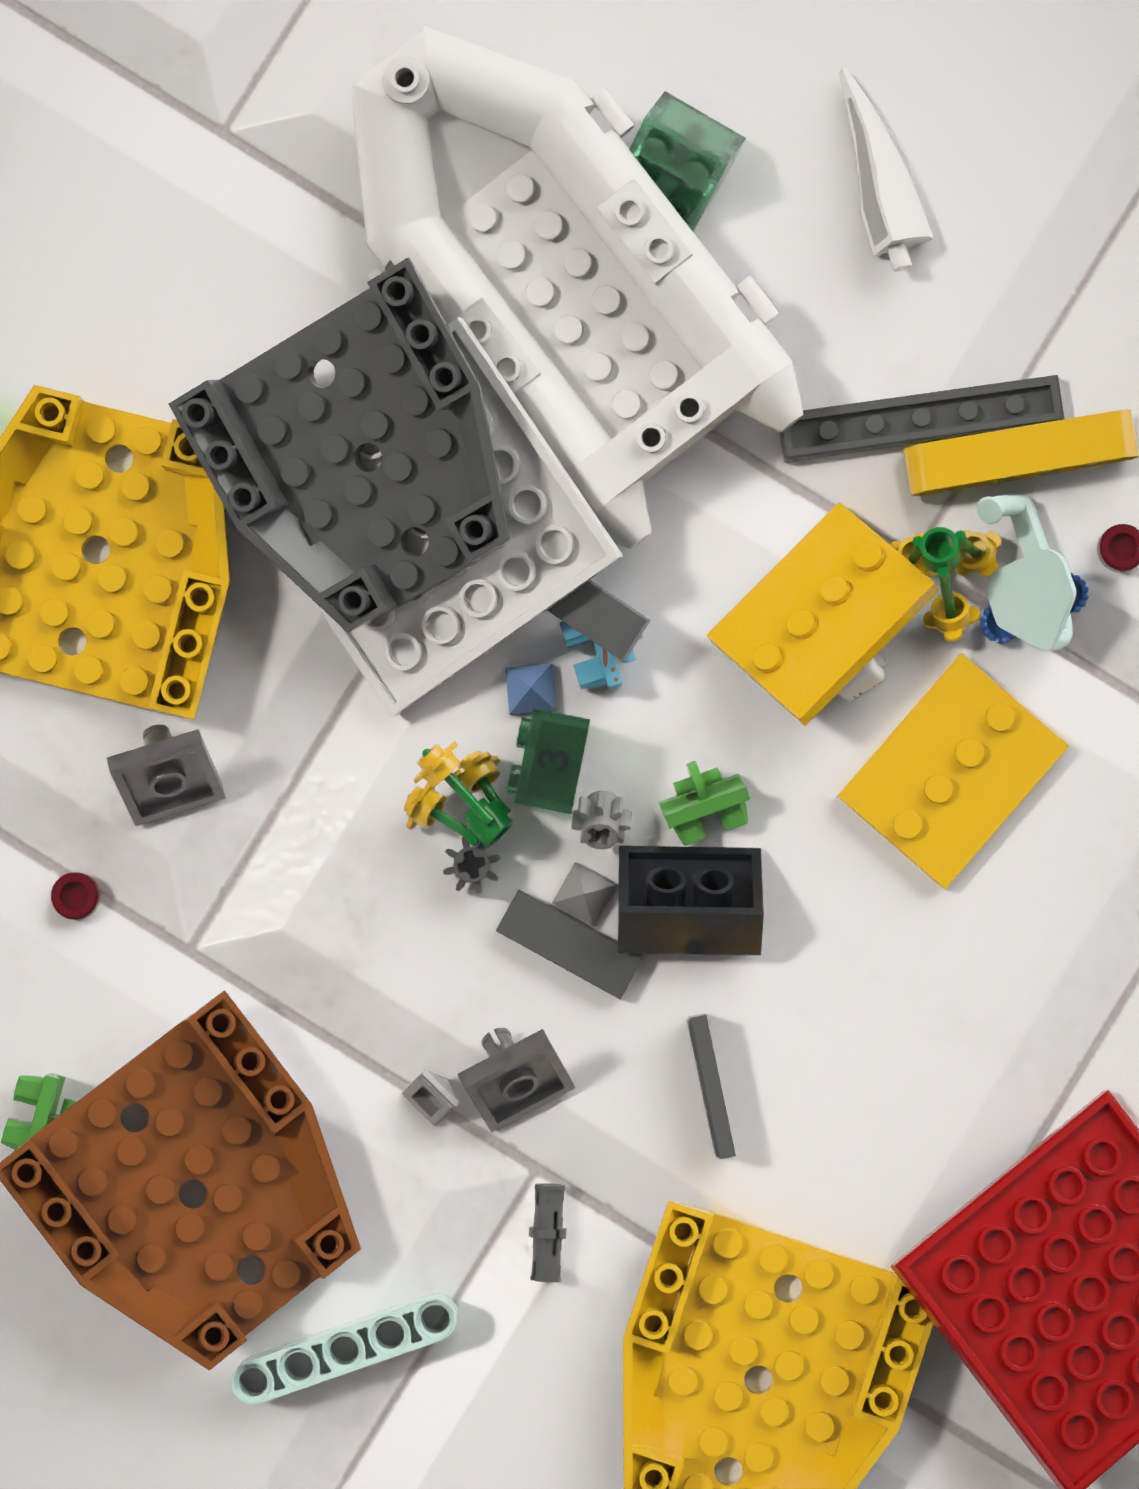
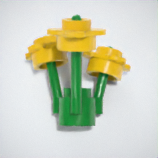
M936 527L930 529L925 534L917 533L915 536L906 538L902 542L893 541L890 543L894 549L926 576L932 578L938 574L942 594L932 602L931 611L924 614L923 622L926 628L936 629L943 633L947 641L960 640L963 637V631L970 624L977 623L980 619V611L976 606H969L967 599L963 595L952 592L949 572L954 570L960 576H966L969 573H981L982 576L989 578L999 568L996 562V553L1002 544V540L996 532L989 531L983 535L982 533L971 532L970 530H960L954 533L948 528Z
M455 741L450 743L444 750L439 744L434 745L431 749H424L422 752L423 756L417 761L422 770L413 778V781L416 784L424 778L427 784L424 789L417 786L407 797L404 811L407 812L406 815L409 817L406 827L412 830L418 824L424 829H428L438 820L462 835L473 847L479 842L486 849L494 845L514 823L508 816L511 810L499 798L491 785L500 776V772L496 767L500 762L498 756L492 757L489 752L482 753L481 751H476L460 761L452 752L458 745ZM443 780L470 807L463 817L469 823L467 826L442 811L446 803V797L435 791V787ZM482 790L490 803L485 798L478 801L472 793Z

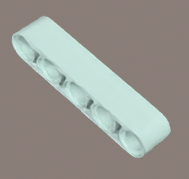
M432 1293L252 1355L244 1359L233 1373L231 1379L232 1391L235 1397L242 1403L249 1405L260 1404L442 1341L449 1337L455 1329L458 1318L457 1306L447 1295ZM430 1305H439L447 1310L450 1321L443 1328H430L424 1322L423 1311ZM391 1320L401 1325L404 1331V1338L401 1342L390 1345L380 1339L377 1329L385 1321ZM344 1336L353 1339L358 1346V1355L351 1360L338 1358L332 1347L335 1339ZM297 1352L305 1353L312 1361V1372L305 1376H298L292 1373L287 1363L289 1355ZM250 1368L261 1370L267 1378V1387L257 1392L246 1388L242 1380L245 1370Z

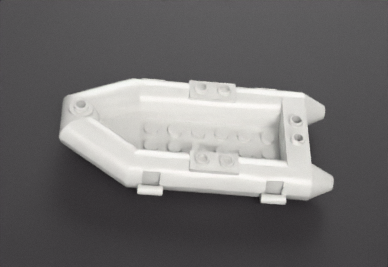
M427 26L417 31L351 84L366 244L381 264L367 275V278L371 280L407 257L411 259L446 324L448 325L457 317L464 319L615 543L632 549L652 533L643 483L737 411L779 432L788 429L804 415L794 362L766 327L780 313L751 276L745 278L735 287L621 140L635 125L606 88L597 92L590 99L576 80ZM595 107L614 131H609L605 134L601 131L589 115ZM741 294L759 319L750 323L733 301Z

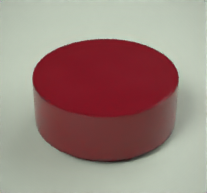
M1117 524L1107 529L1100 536L1097 543V554L1099 560L1107 569L1114 572H1127L1139 565V530L1136 527L1128 524Z
M80 872L67 873L61 876L52 887V905L61 916L67 919L79 920L87 918L95 912L100 903L101 894L99 886L87 874Z

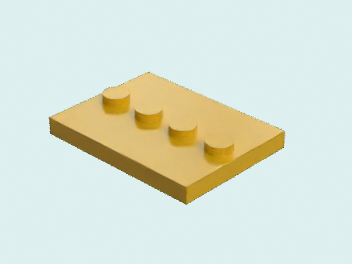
M838 502L706 636L722 653L805 727L940 590L935 582L844 505Z
M961 653L836 797L942 889H946L1066 751L1069 745Z

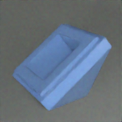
M553 664L505 668L509 715L556 711Z

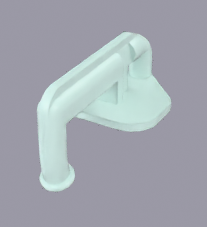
M1023 494L982 498L977 505V513L980 519L985 523L995 524L1002 517L1010 516L1024 556L996 569L989 577L986 589L987 597L996 624L1001 629L1042 651L1059 650L1066 647L1073 637L1070 611L1076 598V588L1065 558L1057 551L1049 549L1034 503L1030 497Z

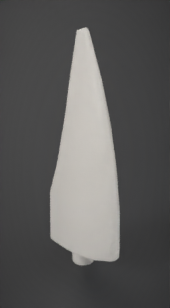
M842 68L839 71L855 147L860 182L862 218L874 256L889 253L893 270L895 272L902 271L912 266L907 248L933 239L906 166L887 129L847 68Z

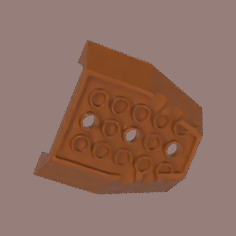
M225 990L170 1029L0 1161V1182L79 1285L209 1371L247 1341L246 1335L316 1279H325L361 1250L312 1103ZM130 1104H138L147 1112V1124L139 1132H130L121 1123V1113ZM189 1180L199 1181L205 1188V1199L196 1208L184 1206L179 1198L181 1186ZM247 1256H255L263 1264L262 1277L253 1284L242 1282L237 1273L240 1261Z

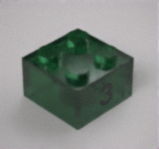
M533 708L531 719L522 717L516 743L517 748L525 749L522 766L512 764L507 787L508 794L515 795V806L571 817L590 719Z

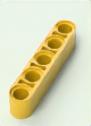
M1129 409L922 443L903 449L911 496H924L1124 462L1139 457L1132 413Z

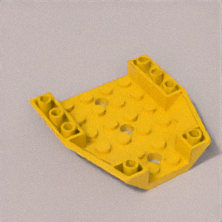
M33 385L0 436V673L151 711L195 720L230 584L225 507L177 420L172 419V422L169 423L85 402L78 395ZM125 447L130 449L133 454L131 467L120 473L110 470L107 463L110 452L115 448ZM94 538L105 539L110 547L109 556L99 564L89 563L84 555L86 544ZM70 629H79L86 637L84 650L73 656L65 654L61 648L63 634Z
M668 1200L623 1336L624 1489H856L900 1429L933 1322L893 1271L713 1211ZM785 1274L794 1275L801 1282L800 1294L791 1301L779 1299L774 1292L775 1282ZM753 1366H763L771 1372V1383L764 1391H751L744 1383L746 1372ZM726 1457L734 1458L742 1465L740 1477L732 1483L721 1482L714 1474L717 1462Z

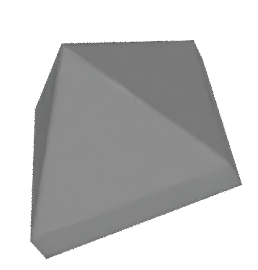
M575 862L552 904L594 926L616 885Z
M426 1069L402 1092L403 1096L435 1127L459 1104L449 1079Z

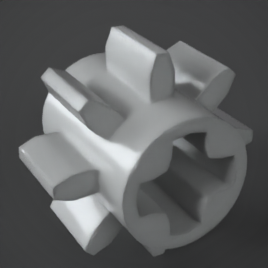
M595 791L588 795L587 798L582 796L579 798L578 809L574 810L572 814L571 829L581 830V843H586L594 849H608L617 842L621 844L624 842L625 831L631 829L632 811L622 810L623 797H617L609 791Z

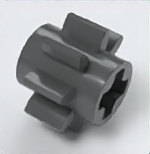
M462 836V845L464 847L457 853L452 849H446L445 852L448 856L454 858V866L443 870V874H457L460 878L456 884L457 891H461L466 882L474 883L476 892L480 894L482 893L480 881L485 877L494 881L499 879L495 873L490 871V863L498 862L501 856L492 855L488 857L484 852L486 847L481 842L478 848L471 847L470 843ZM473 851L476 858L484 857L486 866L479 868V877L471 879L469 872H460L459 864L465 862V853Z

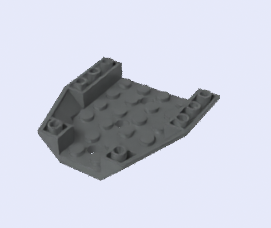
M408 257L368 281L367 284L370 288L240 368L221 379L206 380L168 403L237 530L347 633L407 604L483 560L510 540L481 385L414 264ZM323 359L331 362L335 368V379L328 387L320 386L314 377L315 366ZM369 443L376 445L382 454V462L374 471L367 470L360 461L361 450ZM414 527L422 529L428 536V547L421 555L411 552L406 543L407 534Z

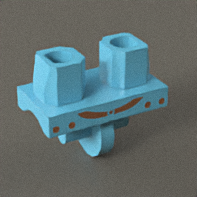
M560 622L567 648L590 641L589 638L565 622ZM592 641L597 657L573 665L580 689L599 688L607 685V689L611 690L622 686V680L614 656ZM633 650L628 658L622 661L623 664L636 660Z

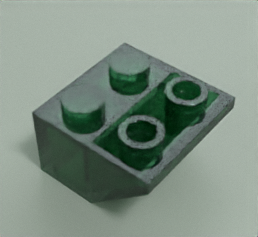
M664 91L645 116L629 150L692 232H694L728 175L746 138Z

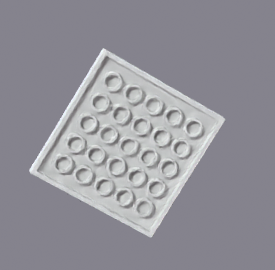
M458 317L447 326L481 385L510 540L483 560L421 596L348 633L316 604L391 717L400 714L623 557L464 319ZM371 443L365 445L360 453V461L367 470H376L382 462L380 449ZM414 527L408 532L406 537V543L411 552L421 555L426 551L429 541L427 534L422 529Z

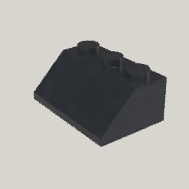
M619 846L618 953L761 955L764 920L761 848Z

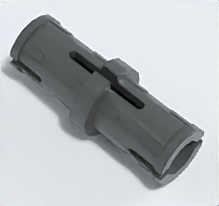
M536 1183L534 1186L533 1226L529 1227V1237L533 1238L530 1280L537 1282H561L560 1259L562 1239H566L567 1228L563 1227L562 1217L565 1185Z

